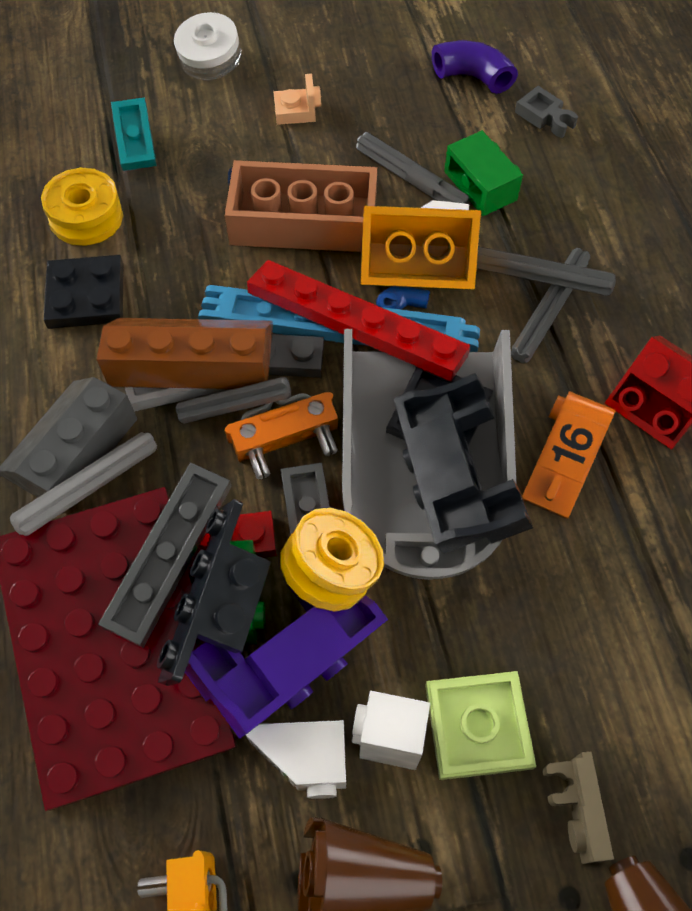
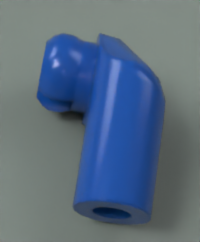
M391 286L378 295L376 305L400 310L408 305L426 309L430 291L415 287Z

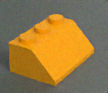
M364 206L361 285L475 289L481 210Z

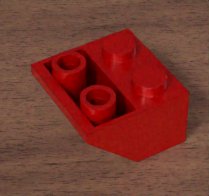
M660 335L651 337L605 401V404L615 409L616 412L672 450L692 426V356Z

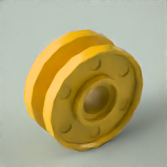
M91 168L66 170L54 176L44 186L41 195L43 210L48 217L52 232L58 239L71 245L87 246L100 243L113 236L121 226L124 215L115 182L106 173Z
M334 508L314 509L304 515L280 552V568L291 589L301 599L314 607L329 611H340L353 607L366 595L367 590L376 583L384 567L383 549L373 531L362 520L352 514Z

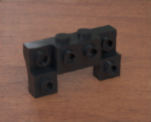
M476 373L441 387L412 390L394 398L408 447L403 450V457L409 471L412 474L415 473L418 483L413 486V493L419 507L426 511L435 545L444 554L487 538L493 544L533 528L521 491L513 479L484 491L482 489L464 431L495 418L484 387Z

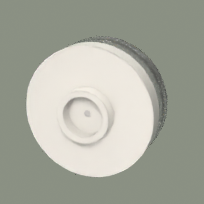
M209 12L192 16L178 27L174 36V45L183 70L196 79L213 80L221 78L233 71L241 60L242 49L236 26L225 15Z

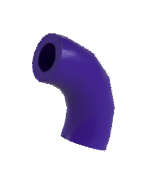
M458 40L440 43L432 48V64L437 76L441 79L455 75L473 76L481 80L495 94L508 90L517 79L518 70L501 51L482 42Z

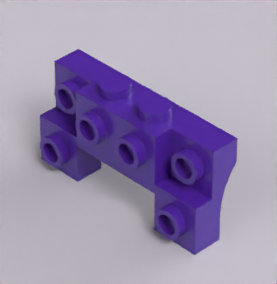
M287 584L288 588L306 610L305 614L250 654L246 659H244L240 652L233 653L205 642L192 651L185 673L207 702L210 699L213 701L240 739L285 703L292 710L309 697L314 691L308 684L319 675H322L325 681H327L348 664L343 656L388 620L375 601L365 595L350 609L329 611L316 608L304 601Z

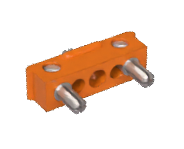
M327 391L312 397L304 393L298 394L288 399L276 401L277 404L285 406L267 411L271 408L273 402L247 411L240 421L228 424L225 427L227 442L233 444L238 461L250 459L256 478L263 479L256 456L266 478L270 475V471L263 454L317 436L324 455L330 456V450L332 455L335 454L338 449L330 432L337 429L338 416L333 406V393Z

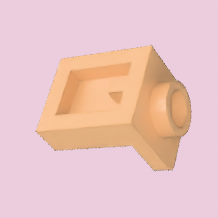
M312 73L305 74L306 89L273 91L277 125L316 122L315 108L321 107L320 86H313Z

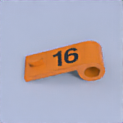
M570 391L566 398L558 395L549 415V418L556 421L524 490L523 500L568 519L616 410Z

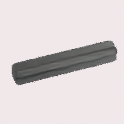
M280 377L180 402L176 405L178 420L185 424L288 399L291 397V387L286 377Z

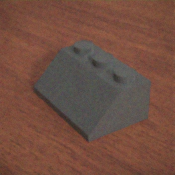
M95 377L73 381L1 464L0 476L37 498L116 447L137 421L128 396Z

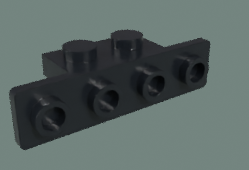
M233 499L221 509L217 507L209 518L206 533L210 534L205 550L199 551L192 564L190 575L195 577L190 593L183 595L175 611L174 621L179 622L173 640L169 639L164 644L157 661V668L162 669L158 679L160 684L169 686L182 681L196 639L233 653L243 651L271 561L230 544L243 507V502L237 499Z

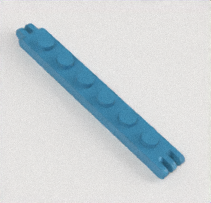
M208 285L206 287V297L203 298L202 310L199 311L198 319L273 321V333L324 337V340L344 343L343 334L249 294L246 289ZM382 307L471 345L469 352L478 351L479 342L477 339L480 336V328L474 325H467L466 321L461 317ZM353 339V344L368 346Z

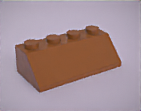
M118 318L103 326L96 360L107 384L112 387L236 389L268 381L273 321Z

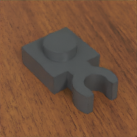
M540 86L535 87L517 101L516 114L539 129L547 124L551 127V132L560 138L565 136L567 126L574 129L578 120V115L575 112L567 109L562 110L564 103L562 100Z

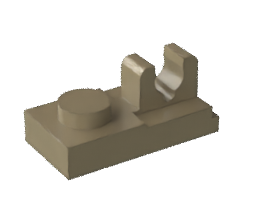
M582 752L571 761L549 763L543 768V775L559 776L563 781H568L569 784L563 793H555L548 796V802L551 806L573 805V811H571L573 820L568 821V835L573 852L580 853L582 864L614 860L592 752Z

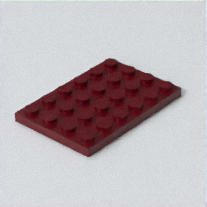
M165 487L49 521L28 536L19 535L16 531L0 536V585L45 811H52L237 748L231 726L211 699L207 702L186 673H184L180 683L169 686L158 683L162 670L157 668L160 652L167 640H173L179 623L174 621L176 608L183 595L190 593L193 584L189 568L186 569L144 648L98 625L170 499ZM196 639L192 651L204 644L205 641Z

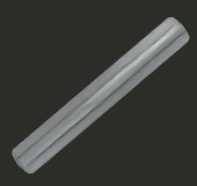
M143 432L137 434L14 512L10 516V522L19 535H30L154 453L157 449V444L150 433Z

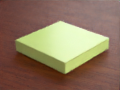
M518 671L426 681L425 687L427 700L430 702L429 714L439 780L524 771L536 768Z

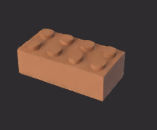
M234 160L224 215L229 244L234 246L362 252L364 206H376L378 167Z

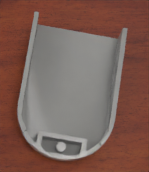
M344 329L342 473L344 511L362 520L373 531L383 549L384 567L395 573L417 579L431 580L453 577L473 569L488 558L502 540L491 544L487 538L444 554L435 545L425 509L422 510L415 499L413 486L418 483L415 473L412 474L409 471L403 457V450L408 448L406 441L386 433V427L396 409L394 398L404 393L416 366L384 352L353 351L352 329ZM501 330L493 352H469L468 358L456 374L464 378L476 373L484 387L494 390L489 404L495 419L480 424L469 445L483 491L512 479L516 483L510 330Z

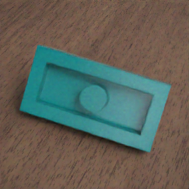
M145 97L111 102L122 170L157 166Z

